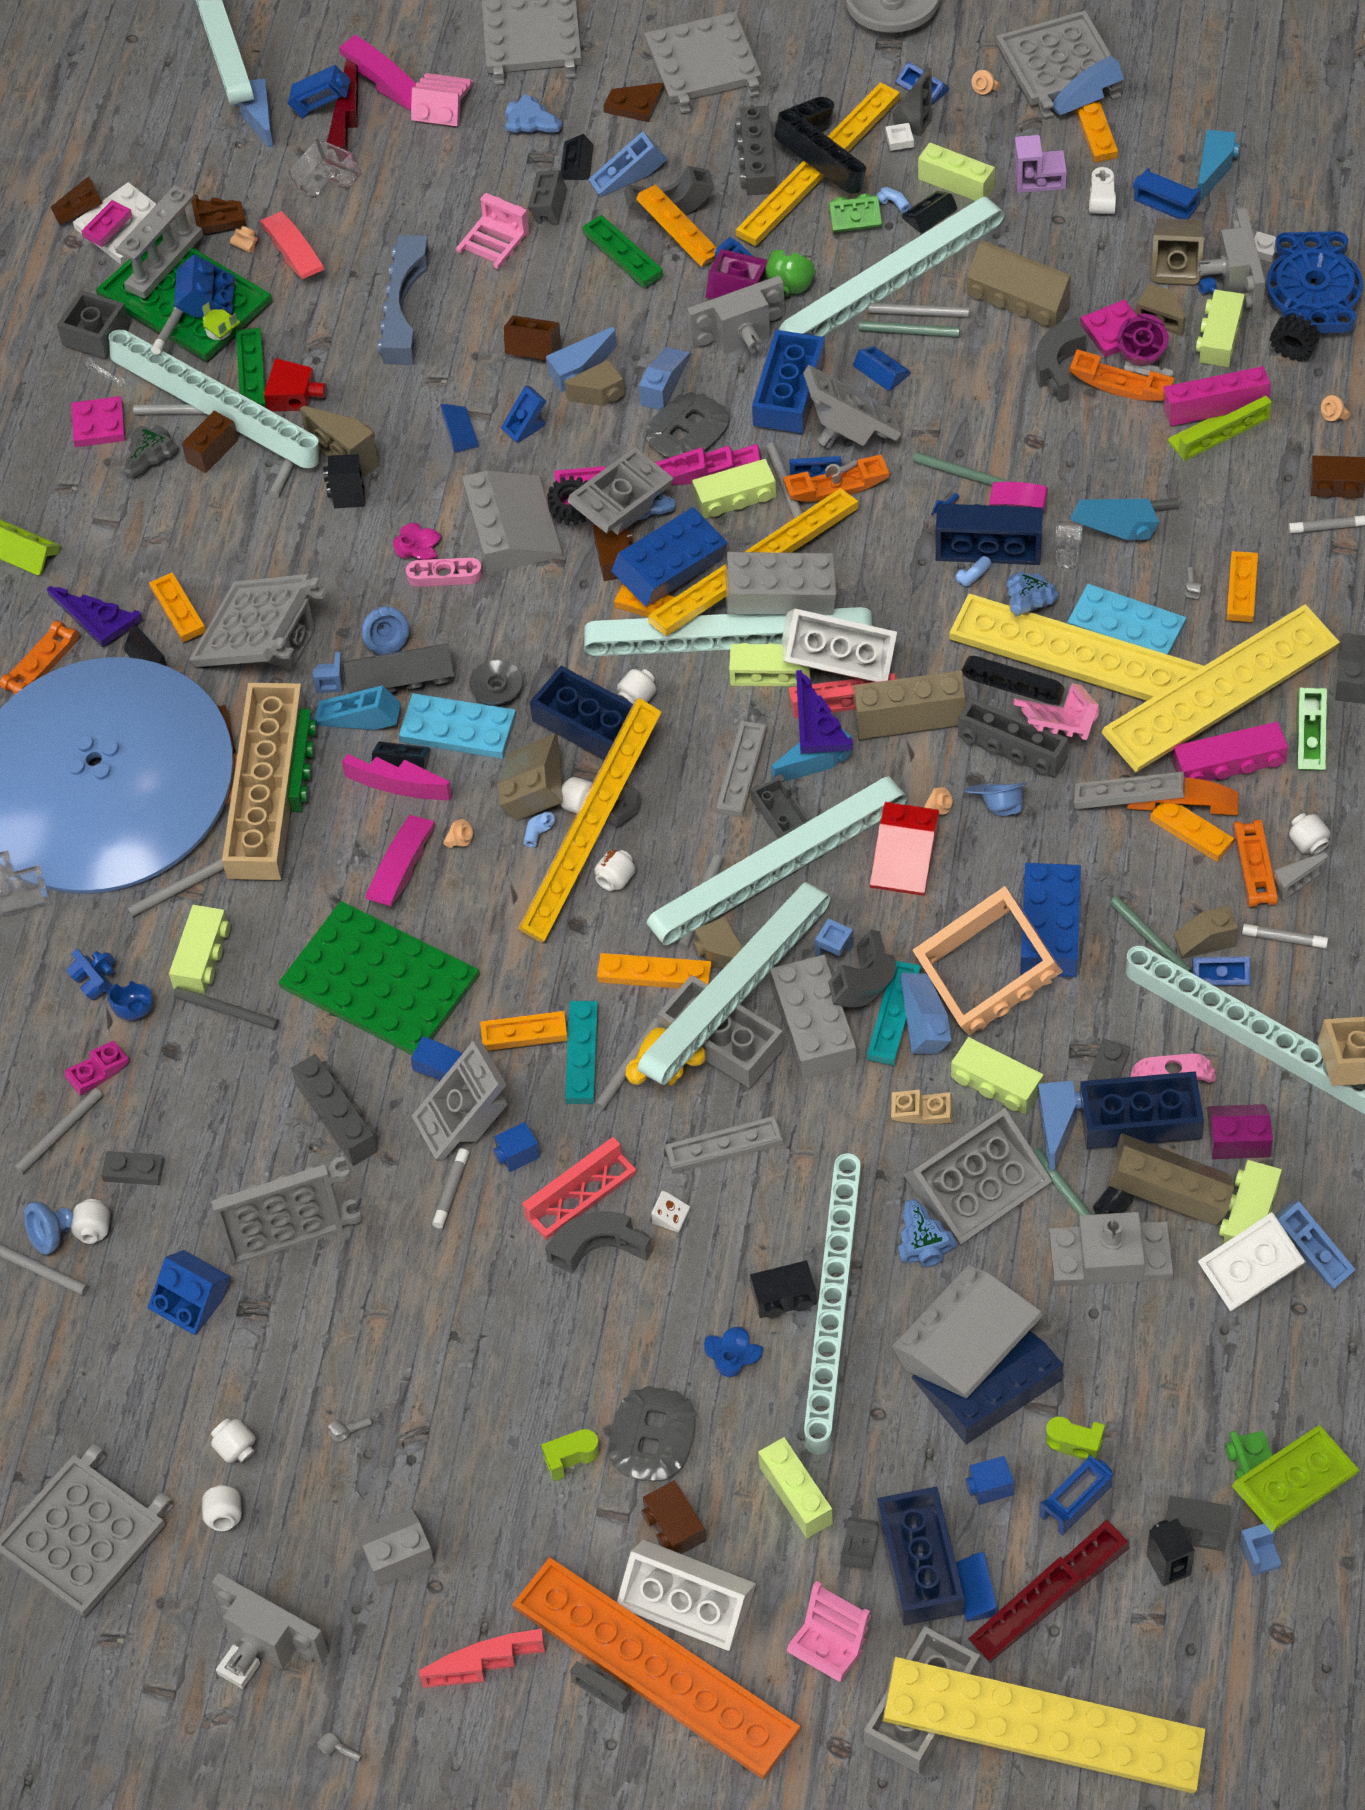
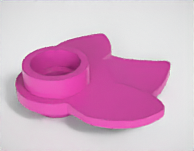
M408 523L400 529V535L393 540V548L396 555L401 558H411L414 556L419 560H431L437 558V554L432 547L441 540L442 536L433 529H421L419 523Z

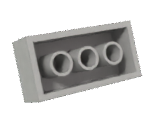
M727 552L725 565L727 614H787V612L793 609H799L821 615H833L836 598L833 553Z
M825 955L770 968L771 988L801 1078L804 1079L857 1065L856 1046L843 1008L840 1005L833 1004L828 983L832 976Z
M691 975L657 1014L658 1026L668 1029L708 985ZM739 1004L702 1045L706 1050L705 1061L748 1088H751L784 1049L783 1031Z
M925 1626L905 1658L971 1675H977L980 1670L979 1654ZM887 1689L863 1731L864 1745L920 1774L942 1735L883 1722Z

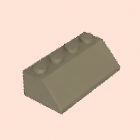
M980 241L967 275L968 295L1051 328L1059 324L1069 311L1070 274L986 241Z
M961 670L851 686L859 739L958 726V717L965 708Z
M1123 1133L1118 1141L1107 1182L1108 1186L1123 1190L1129 1194L1217 1226L1228 1212L1234 1189L1231 1174Z

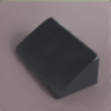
M585 134L564 142L560 171L564 180H588L590 178L594 146Z
M936 191L904 212L901 217L915 230L924 233L955 212L957 205L951 193Z
M135 624L131 626L124 645L125 653L130 658L143 659L167 666L164 655Z
M379 741L372 751V761L375 757H378L399 767L406 760L426 770L430 748Z

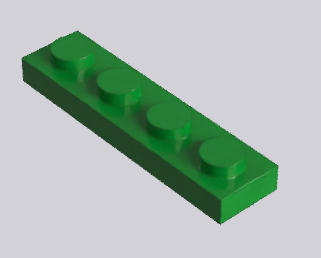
M602 214L582 226L583 234L643 288L663 277V269Z
M261 327L236 330L239 394L266 408Z
M300 709L288 794L291 812L302 813L303 804L308 802L309 788L306 786V781L311 780L312 767L309 764V759L314 757L315 752L312 736L317 735V720H313L311 709Z

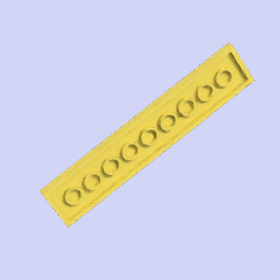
M968 594L949 633L950 640L1146 701L1203 667V665L1031 612L1015 617L1014 613L1010 611V606L973 594Z
M1305 604L1105 726L1102 734L1131 768L1138 772L1174 750L1179 744L1190 740L1335 650L1340 642Z
M895 1657L893 1661L882 1720L883 1722L1193 1794L1197 1791L1205 1736L1204 1728Z

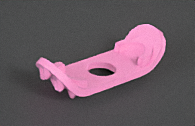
M1196 1053L1145 1058L1134 1065L1130 1077L1170 1074L1165 1069V1066L1175 1062L1182 1067L1179 1073L1196 1071L1197 1081L1204 1080L1212 1083L1216 1079L1215 1069L1210 1060Z

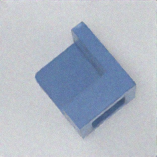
M340 651L335 652V663L318 664L313 669L316 693L343 692L344 666Z
M831 919L826 921L815 938L816 957L823 955L825 951L840 956L844 949L851 951L853 947V929Z
M1265 1524L1241 1530L1239 1544L1252 1576L1281 1567V1561L1273 1543L1275 1532L1272 1533Z

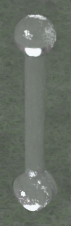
M93 359L85 361L87 369L98 371L113 380L118 387L124 386L125 380L122 377L117 378L95 365Z

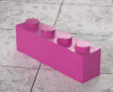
M1264 366L1164 386V411L1170 426L1227 415L1264 396L1270 399L1271 383Z
M1277 721L1179 744L1173 750L1172 764L1175 771L1184 772L1186 778L1207 781L1223 780L1229 776L1241 773L1248 774L1258 769L1277 767L1286 763L1288 745Z

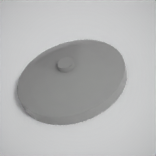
M845 0L849 14L859 24L875 31L889 33L908 31L924 24L935 14L940 0Z

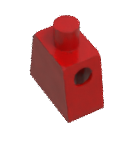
M275 359L264 392L266 408L272 412L300 411V408L303 406L309 407L312 397L325 398L327 386L326 383L315 382L311 367Z

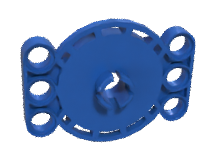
M1339 231L1285 232L1276 237L1274 250L1280 257L1270 267L1267 274L1266 288L1272 303L1283 313L1282 317L1286 314L1289 317L1291 314H1296V318H1299L1300 315L1304 316V321L1308 319L1312 321L1315 317H1321L1325 322L1315 323L1312 321L1310 324L1311 326L1316 325V331L1320 333H1345L1354 328L1356 313L1353 308L1361 298L1363 279L1356 264L1344 255L1348 247V237L1345 233ZM1311 241L1317 243L1318 246L1308 247L1305 243ZM1333 241H1339L1343 245L1340 247H1334L1330 243ZM1282 242H1289L1293 246L1290 248L1281 247L1280 244ZM1311 279H1316L1315 285H1311ZM1355 279H1357L1359 287L1354 283ZM1271 281H1276L1275 287L1272 289ZM1352 295H1356L1354 300L1350 303L1349 301ZM1344 316L1348 317L1351 321L1342 323L1338 318Z

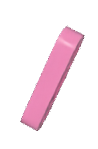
M475 558L416 560L407 565L406 575L408 583L415 587L466 585L477 583L482 578V569L480 562ZM444 568L451 570L450 574L446 576L437 574L439 570ZM468 569H473L472 573H467ZM420 571V575L415 576L416 572Z

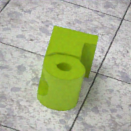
M1054 1417L1046 1425L1045 1440L1047 1445L1055 1451L1087 1460L1088 1456L1091 1455L1097 1460L1104 1439L1105 1424L1093 1421L1092 1428L1090 1429L1072 1424L1064 1417Z
M589 1429L578 1430L541 1444L543 1458L553 1481L565 1477L564 1469L580 1462L592 1463L598 1458L600 1453L598 1437L595 1432Z

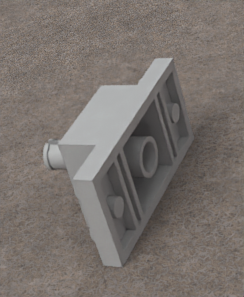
M1236 209V218L1231 222L1232 229L1221 230L1218 259L1198 260V273L1200 277L1220 274L1224 291L1245 294L1244 305L1245 308L1250 309L1251 317H1262L1265 279L1247 209Z
M776 276L687 308L689 343L692 348L695 349L717 341L724 354L746 346L751 353H755L753 345L757 351H760L764 346L763 340L770 338L769 322L785 316L784 285L781 277Z
M810 365L803 372L820 422L826 426L822 434L817 438L820 444L826 445V448H831L840 434L862 446L865 445L874 431L882 438L889 437L895 441L902 432L892 408Z
M634 447L571 493L567 502L605 533L612 530L618 535L650 511L655 497L671 486L674 478Z
M473 1041L412 1115L415 1124L436 1160H445L459 1142H477L508 1105L505 1096L501 1094V1091L507 1084L482 1041Z
M1139 1212L1079 1215V1227L1049 1228L1054 1286L1173 1279L1167 1222L1140 1223Z
M218 1572L211 1582L216 1593L215 1597L221 1606L220 1610L225 1614L223 1619L232 1642L240 1646L227 1663L231 1670L236 1672L238 1669L237 1673L244 1675L256 1655L283 1670L295 1652L306 1661L312 1662L314 1659L321 1664L324 1663L329 1653L320 1629Z

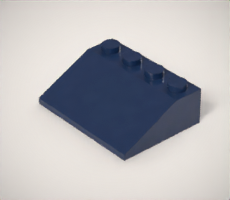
M1029 1330L967 1399L916 1375H913L912 1379L967 1445L1062 1381L1063 1363L1044 1341Z

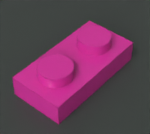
M111 200L81 231L83 238L103 247L132 217L131 209Z

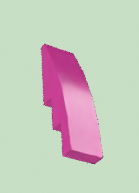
M356 34L339 47L340 55L358 65V72L375 82L377 91L411 111L412 87H416V83L394 62Z
M758 444L735 451L729 445L705 453L701 447L655 463L674 478L671 485L692 484L694 479L762 460V455Z
M347 754L342 760L345 777L366 786L420 799L450 801L452 798L450 781L406 760L399 767L378 757H375L371 764L350 754Z
M413 815L408 816L375 873L366 893L367 900L392 906L413 877V867L424 853V844L435 829V821Z

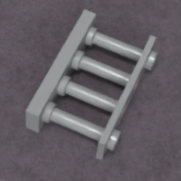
M174 185L115 249L116 253L131 259L134 273L124 282L125 290L146 299L203 236L202 228L187 222L185 208L195 198L193 193ZM177 218L178 224L171 231L170 224ZM162 234L163 241L156 246L155 241ZM147 250L149 256L142 263L141 256Z

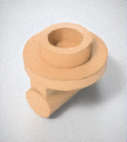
M979 70L972 77V87L978 94H988L992 90L997 91L1000 87V82L994 80L993 75L987 70Z
M242 226L241 230L236 228L234 235L230 239V244L248 253H253L255 244L258 241V237L254 236L256 231Z
M1330 395L1322 401L1321 414L1327 421H1337L1338 419L1345 421L1351 416V413L1344 407L1340 397Z
M944 787L934 788L924 807L938 809L939 815L947 814L952 807V796Z
M464 819L455 820L443 844L448 848L469 845L473 838V830L470 823Z

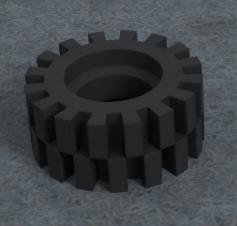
M1288 314L1284 315V317L1281 316L1271 333L1272 348L1276 347V353L1282 352V357L1290 356L1289 360L1294 361L1295 358H1297V361H1302L1303 358L1307 360L1313 354L1320 339V332L1316 331L1317 326H1311L1312 321L1309 319L1304 321V316L1301 315L1299 318H1296V314H1291L1290 317Z
M569 476V480L562 477L560 478L561 483L557 480L553 482L554 487L550 486L549 493H547L549 512L552 518H556L558 523L564 520L565 525H569L570 521H573V525H578V520H581L582 523L586 522V516L571 504H565L562 501L569 498L571 493L588 481L585 480L583 482L581 477L574 480V476Z

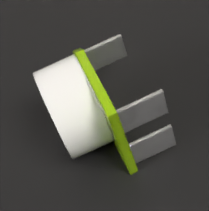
M209 302L202 306L204 314L203 326L207 336L211 339L221 340L228 337L232 329L240 324L236 313L230 315L223 309L211 310Z

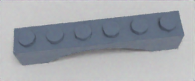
M398 235L397 244L392 246V260H394V264L389 265L391 282L386 284L388 301H384L383 313L385 320H381L380 331L383 336L382 339H378L377 344L378 354H382L384 364H414L416 350L414 330L402 314V306L410 287L427 271L430 254L427 236Z

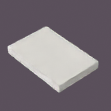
M1273 1212L1198 1261L1231 1312L1306 1263Z

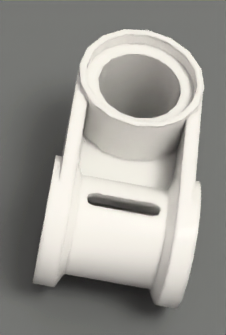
M1098 167L1092 172L1089 213L1115 214L1114 174L1109 168Z

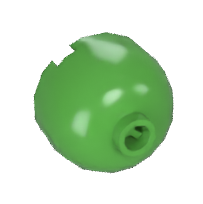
M773 250L769 254L766 263V279L780 276L784 285V297L804 292L811 285L816 274V269L813 270L815 266L813 262L798 253L792 252L791 256L783 255L785 250Z

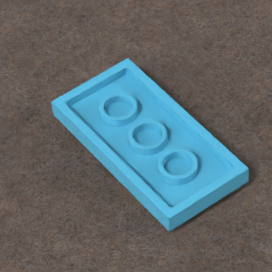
M1087 584L1067 624L1170 655L1186 624V617Z
M412 693L399 733V741L503 759L516 719V710Z

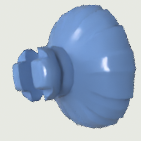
M383 606L372 610L365 617L362 624L361 636L363 642L370 651L380 655L400 650L405 645L407 637H409L407 618L400 610L391 606Z
M30 1202L24 1209V1225L27 1236L37 1251L43 1255L51 1254L60 1243V1233L68 1232V1228H71L73 1213L67 1208H60L59 1211L53 1212L42 1202Z

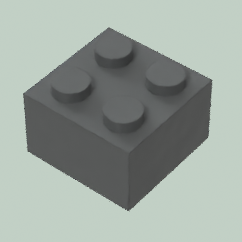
M80 290L58 322L57 328L62 345L106 359L110 353L109 334L115 330H125L129 325V320L124 303Z

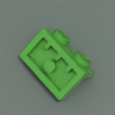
M862 194L857 196L856 199L847 200V197H838L833 199V202H829L828 212L831 218L833 233L882 227L878 196Z
M1264 1430L1238 1436L1236 1431H1232L1229 1433L1228 1443H1225L1227 1458L1229 1461H1234L1237 1469L1234 1471L1235 1480L1273 1456Z

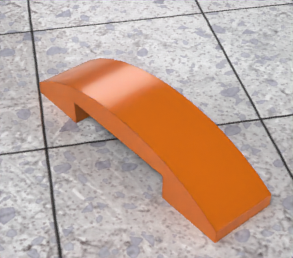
M1078 349L1069 369L1076 377L1098 389L1114 395L1146 401L1164 400V386L1173 385L1175 379L1174 377L1150 371L1147 377L1100 363L1101 356Z
M881 454L857 460V467H853L842 474V480L838 484L832 482L834 474L830 477H826V474L810 477L808 471L783 477V482L791 500L815 502L825 499L840 488L850 495L861 492L887 479L890 473Z
M1185 777V796L1183 798L1127 804V809L1155 810V802L1207 805L1210 806V814L1238 815L1239 793L1215 782Z

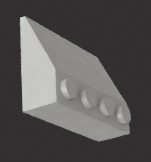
M483 471L462 476L465 498L487 574L563 557L540 476L497 471Z
M1005 1108L993 1112L903 1173L921 1202L947 1231L952 1232L959 1245L1052 1182Z
M968 1265L893 1344L892 1348L905 1371L967 1399L1039 1321L1043 1314L1039 1309L991 1274Z

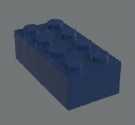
M937 503L935 561L976 563L981 557L985 556L991 560V563L1040 565L1043 508Z
M560 666L530 701L532 721L604 760L633 706V703L563 666Z
M1196 1071L1080 1081L1081 1115L1086 1149L1117 1146L1122 1133L1146 1143L1202 1139L1204 1117Z
M938 1487L877 1498L878 1519L903 1626L964 1614L965 1599Z

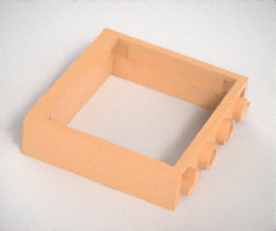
M1006 886L913 949V952L956 1021L969 1036L979 1029L984 1030L992 1020L1006 1015L1011 1007L1020 1001L1029 999L1036 990L1043 985L1052 983L1051 980L1063 972L1018 901ZM1011 910L1043 961L964 1015L933 964Z

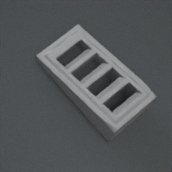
M1326 852L1275 870L1274 883L1276 893L1281 901L1290 897L1326 871L1328 859Z

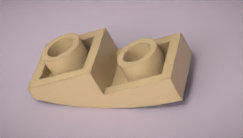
M920 1090L892 1092L891 1118L894 1121L917 1124L953 1123V1097L951 1092L922 1095Z

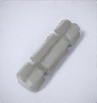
M1128 361L1124 365V370L1147 377L1150 371L1170 377L1174 376L1172 369L1163 368L1161 370L1159 366L1155 365L1137 366L1132 365Z

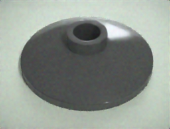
M491 660L479 665L473 671L469 685L476 699L486 704L499 705L511 701L519 694L523 685V679L520 670L514 664L504 660Z

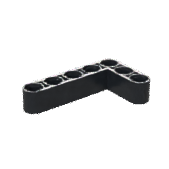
M816 97L779 112L774 137L843 191L851 194L861 192L867 169L866 166L821 132L829 128L835 105L831 99Z

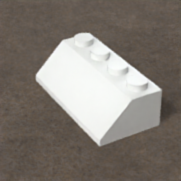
M793 609L787 612L782 637L783 662L872 682L886 681L889 677L897 632Z
M643 1539L630 1553L617 1603L636 1615L730 1651L748 1613L756 1583Z

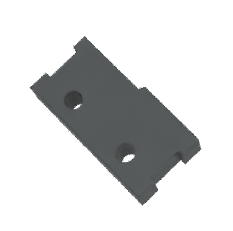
M782 774L773 777L772 781L762 786L756 785L750 788L751 800L778 839L810 821L798 803L796 794L792 795L791 787L785 781Z

